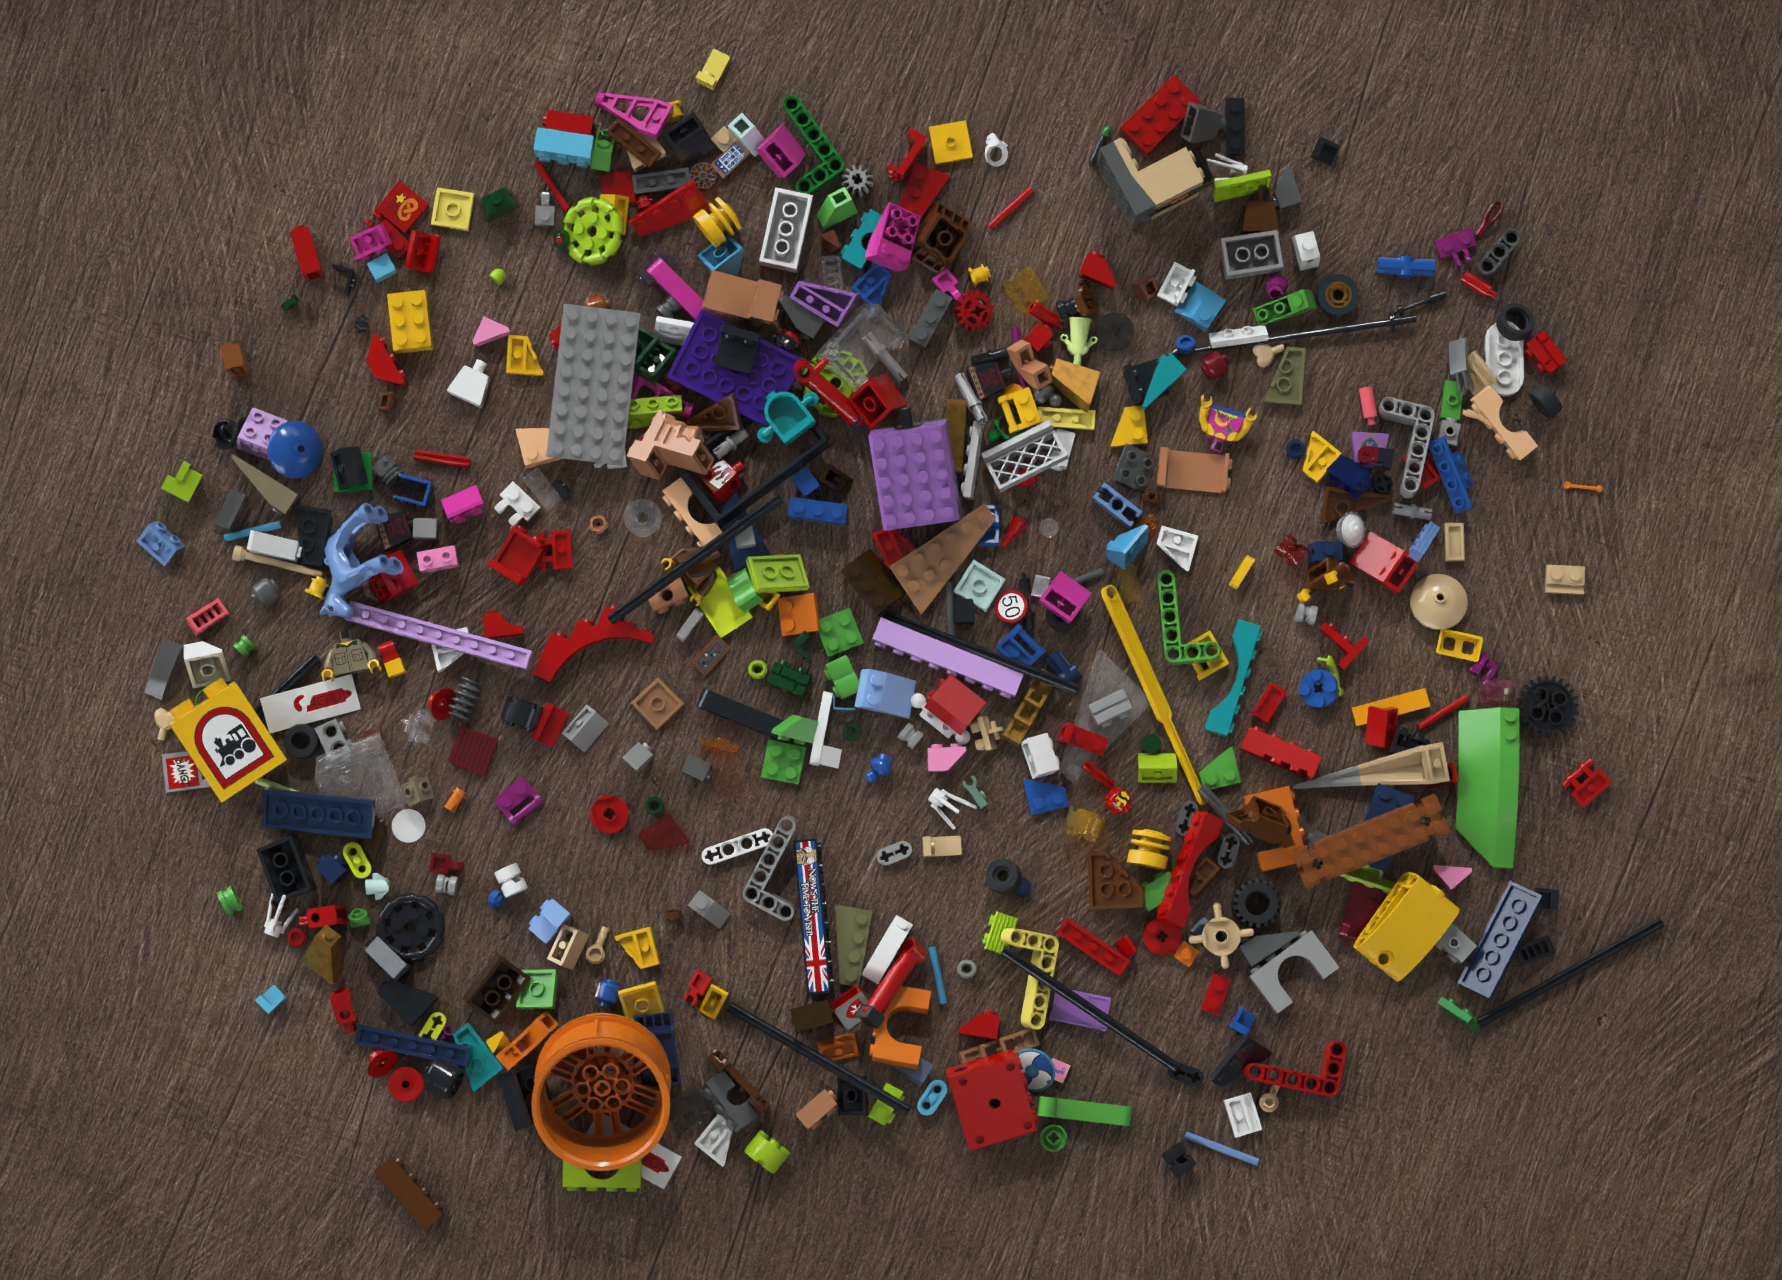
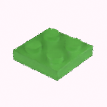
M850 608L819 619L821 631H818L827 657L864 644Z
M768 739L761 778L799 785L806 747Z
M556 969L522 970L531 979L518 995L516 1007L518 1009H555L559 971Z

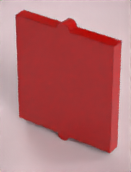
M615 170L614 173L600 175L603 194L629 197V204L637 202L631 170L620 172Z

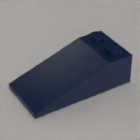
M1378 783L1372 793L1362 822L1412 803L1414 797ZM1392 855L1368 866L1386 872Z

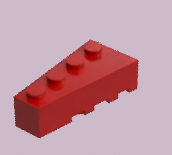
M1257 726L1247 729L1239 750L1307 780H1311L1314 777L1322 756L1309 749H1302L1296 743L1285 742L1281 740L1280 736L1275 734L1268 735L1263 733L1264 730Z

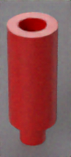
M1466 271L1460 280V283L1484 298L1489 296L1494 299L1497 292L1491 289L1493 286L1469 271Z
M1036 301L1029 305L1027 312L1050 328H1062L1063 323L1059 321V316Z

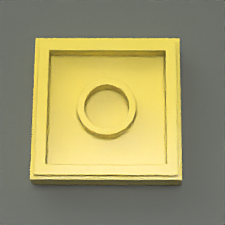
M437 187L431 226L469 231L475 193Z

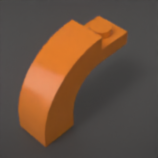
M546 1010L495 1057L509 1071L542 1043L559 1026V1023Z

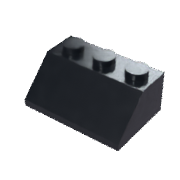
M290 835L256 849L276 903H280L283 895H286V901L318 889L298 835Z
M537 1063L497 1076L515 1131L535 1125L531 1103ZM545 1080L546 1093L550 1101L552 1098Z

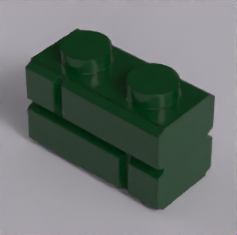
M780 660L779 663L775 661L766 683L803 698L811 678L808 675L809 671L800 667L795 670L790 667V663Z

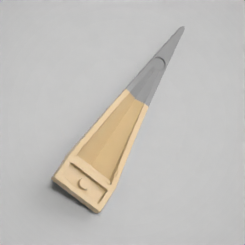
M1443 742L1421 745L1294 785L1293 788L1377 785L1378 783L1382 785L1435 784L1450 781Z

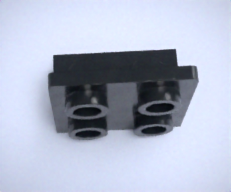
M723 324L714 365L750 374L760 342V334Z
M1158 359L1131 366V364L1123 366L1122 371L1133 406L1143 403L1153 373L1158 365ZM1167 388L1158 398L1168 396L1170 394L1169 389Z

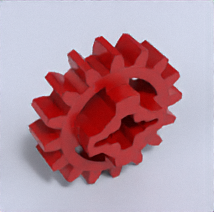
M968 290L967 294H961L962 299H956L959 305L954 306V309L957 310L954 316L959 317L956 321L957 323H963L961 328H968V331H974V329L981 331V327L987 328L986 322H992L989 317L990 315H995L994 312H991V309L995 306L989 304L992 299L986 298L987 293L982 292L980 294V290H975L974 292L973 290Z

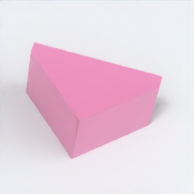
M483 317L474 336L473 343L475 347L508 336L511 332L508 327Z
M1431 866L1432 872L1448 890H1452L1472 872V868Z

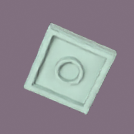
M973 559L953 593L963 599H973L974 606L986 612L1006 579Z

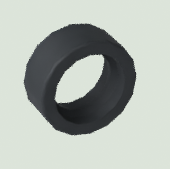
M1517 303L1505 306L1496 319L1499 333L1511 341L1524 340L1535 325L1533 313L1526 306ZM1512 314L1520 317L1524 321L1525 329L1516 330L1510 327L1505 319L1506 315Z

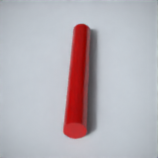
M540 160L535 162L533 165L564 212L569 210L571 207Z
M1029 186L998 214L988 226L992 230L1031 196L1034 190Z
M1466 694L1417 724V727L1420 731L1424 730L1467 703L1469 698Z

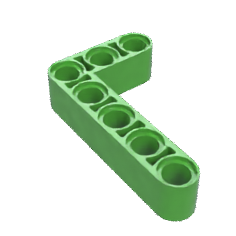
M1169 570L1160 572L1158 575V588L1166 660L1171 665L1217 661L1221 657L1222 651L1216 642L1182 644L1176 578ZM1165 576L1172 577V581L1169 584H1163L1162 579ZM1166 595L1174 596V600L1171 603L1164 602ZM1170 613L1176 615L1175 620L1172 622L1165 620L1166 616ZM1171 632L1177 633V638L1174 641L1167 639L1168 634ZM1211 647L1218 649L1214 656L1207 654L1208 649ZM1192 649L1198 650V655L1194 658L1188 656L1189 651ZM1172 651L1179 652V657L1175 660L1169 658V654Z
M1038 1096L1036 1115L1131 1126L1133 1107Z

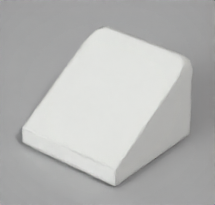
M823 745L819 765L838 769L842 750Z

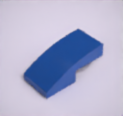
M987 505L995 517V521L979 540V546H998L999 505Z

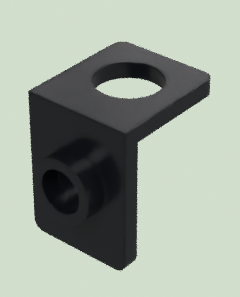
M332 264L333 270L349 274L344 291L345 296L349 297L350 291L355 288L357 278H354V269Z

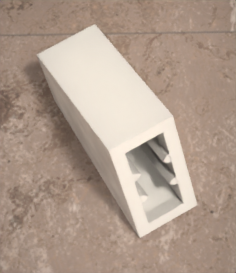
M250 531L247 550L251 553L297 562L298 558H301L302 547H300L299 541Z

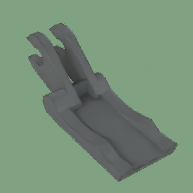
M1467 337L1448 343L1450 375L1452 378L1456 377L1459 392H1462L1463 387V395L1469 390V385L1470 393L1474 391V383L1469 374Z

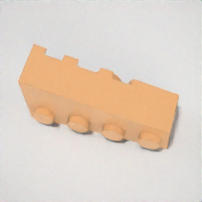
M549 428L515 429L526 468L562 459L546 457Z

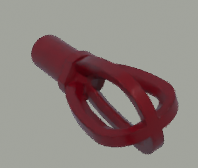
M1494 201L1489 206L1484 220L1481 222L1482 224L1475 232L1477 237L1481 238L1490 224L1500 216L1504 209L1503 204ZM1498 205L1500 207L1498 213L1490 221H1487L1492 208Z

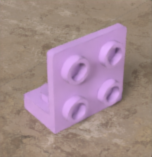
M252 408L237 437V449L270 461L267 452L269 438L278 426L288 421L262 410Z

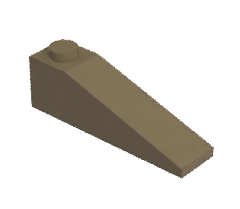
M233 454L231 458L273 507L272 511L280 516L283 513L288 516L300 496Z

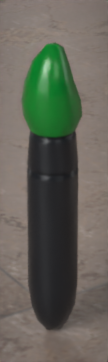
M1107 125L1103 129L1102 136L1089 160L1090 167L1096 164L1099 149L1105 145L1107 138L1110 136L1111 125Z

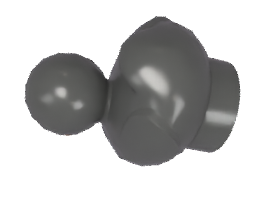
M1048 384L1039 390L1031 388L1036 404H1042L1049 400L1050 405L1053 407L1061 405V395L1054 394L1052 385Z

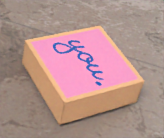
M1052 1058L1055 1066L1054 1080L1063 1083L1070 1065Z

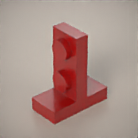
M1324 622L1319 628L1326 637L1346 654L1337 665L1341 671L1370 642L1364 636L1353 647L1351 645L1352 641L1344 635L1342 637L1337 633L1338 628L1331 622L1329 624Z
M1071 722L1063 723L1057 742L1069 744L1103 757L1109 738L1075 726L1076 724Z

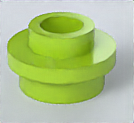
M761 660L751 662L748 667L749 675L754 679H762L767 674L766 664ZM759 666L762 670L760 673H755L754 668Z

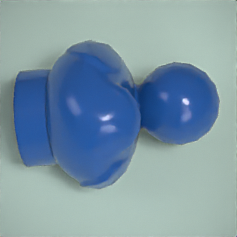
M883 753L873 758L870 762L872 770L867 771L865 775L866 781L875 783L878 780V773L881 776L890 775L892 773L891 764L893 760Z

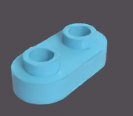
M934 1080L929 1084L917 1103L918 1111L921 1114L928 1116L935 1112L947 1094V1086L943 1081ZM935 1086L941 1087L940 1093L934 1092ZM925 1102H929L931 1105L928 1110L923 1108Z

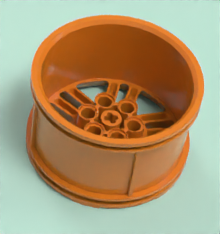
M594 1013L566 1023L544 1044L535 1069V1084L531 1103L532 1116L539 1136L556 1156L579 1168L608 1171L635 1163L656 1146L666 1129L670 1114L671 1069L662 1044L652 1032L640 1023L624 1016ZM595 1046H602V1050L596 1051ZM612 1047L624 1050V1052L619 1055L612 1052ZM586 1048L587 1055L583 1058L572 1054L577 1050ZM635 1056L640 1059L631 1066L628 1064V1061ZM561 1060L573 1066L574 1071L557 1065V1063ZM612 1065L616 1069L614 1071H608L606 1070V1067ZM589 1067H593L596 1069V1071L594 1073H589L586 1071V1069ZM649 1068L654 1074L660 1090L633 1081V1077ZM548 1074L571 1082L572 1088L549 1101L545 1088V1079ZM623 1080L627 1084L619 1086L617 1082ZM585 1084L588 1088L584 1090L579 1085ZM633 1093H636L641 1096L655 1100V1106L650 1105L642 1100H639L631 1095ZM612 1097H615V1098H617L618 1100H617V1101H610L609 1099L612 1098ZM573 1099L578 1101L559 1116L555 1113L556 1109ZM596 1099L599 1102L593 1103L590 1100ZM624 1105L646 1115V1119L635 1128L623 1132L619 1110ZM587 1109V1111L593 1113L594 1135L578 1132L568 1126L567 1123ZM603 1113H609L611 1136L604 1135Z

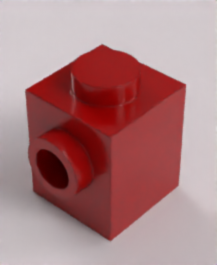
M1039 322L1024 338V341L1030 343L1032 351L1038 354L1042 349L1047 350L1052 345L1053 331L1048 325H1042Z

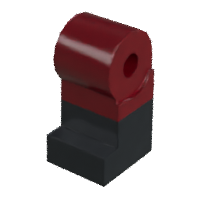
M1363 446L1358 450L1357 460L1361 464H1383L1382 470L1390 471L1394 449Z

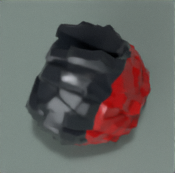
M781 330L772 336L773 345L793 355L799 353L800 342L798 336L793 332Z

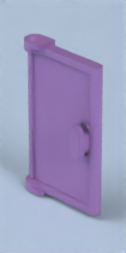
M1072 990L1106 1014L1109 1013L1111 998ZM1055 992L1052 1011H1050L1049 1015L1050 1021L1054 1020L1106 1032V1026Z

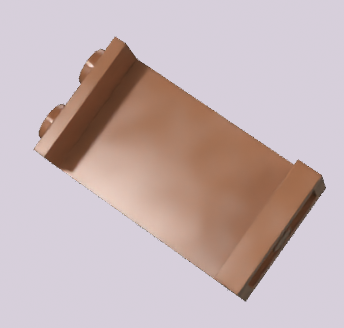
M1161 447L1156 487L1225 494L1226 489H1230L1231 478L1227 476L1228 470L1232 469V459H1229V453L1217 455L1168 450V447Z

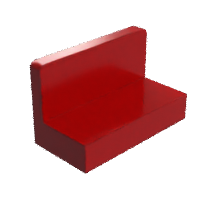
M547 702L538 727L534 729L531 738L554 747L569 713Z
M1368 707L1366 744L1383 748L1391 746L1395 730L1397 729L1398 708Z

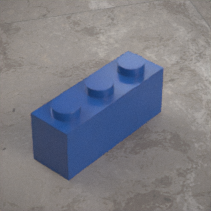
M791 497L788 519L845 526L848 504Z

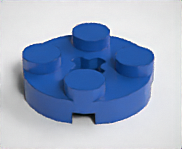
M1315 669L1304 676L1299 692L1302 699L1308 705L1315 708L1327 707L1334 703L1338 697V682L1330 672ZM1322 684L1324 691L1316 693V685Z

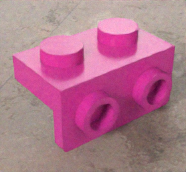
M383 223L349 237L356 252V256L352 257L354 261L359 258L361 261L371 258V253L373 252L380 254L387 250L386 246L392 244Z

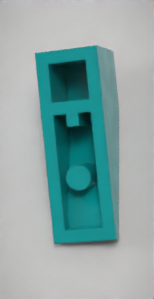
M1172 353L1168 356L1164 354L1157 360L1158 365L1155 368L1141 406L1143 411L1187 370Z

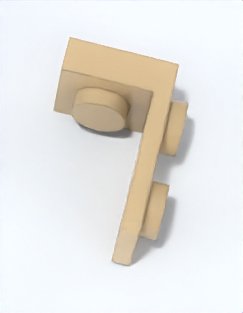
M961 836L922 837L923 857L962 854Z

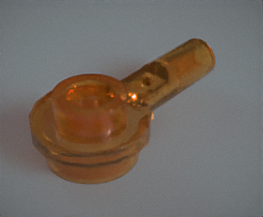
M1149 514L1142 518L1133 529L1146 524L1148 531L1153 530L1158 526L1159 518L1154 514Z

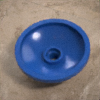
M290 421L281 424L272 432L268 441L267 452L270 463L278 473L288 478L297 479L306 477L317 469L322 459L323 447L318 433L310 425L300 421ZM299 446L302 447L301 453L298 451Z

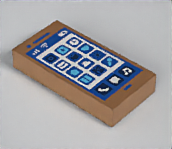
M737 139L711 165L724 180L751 152Z

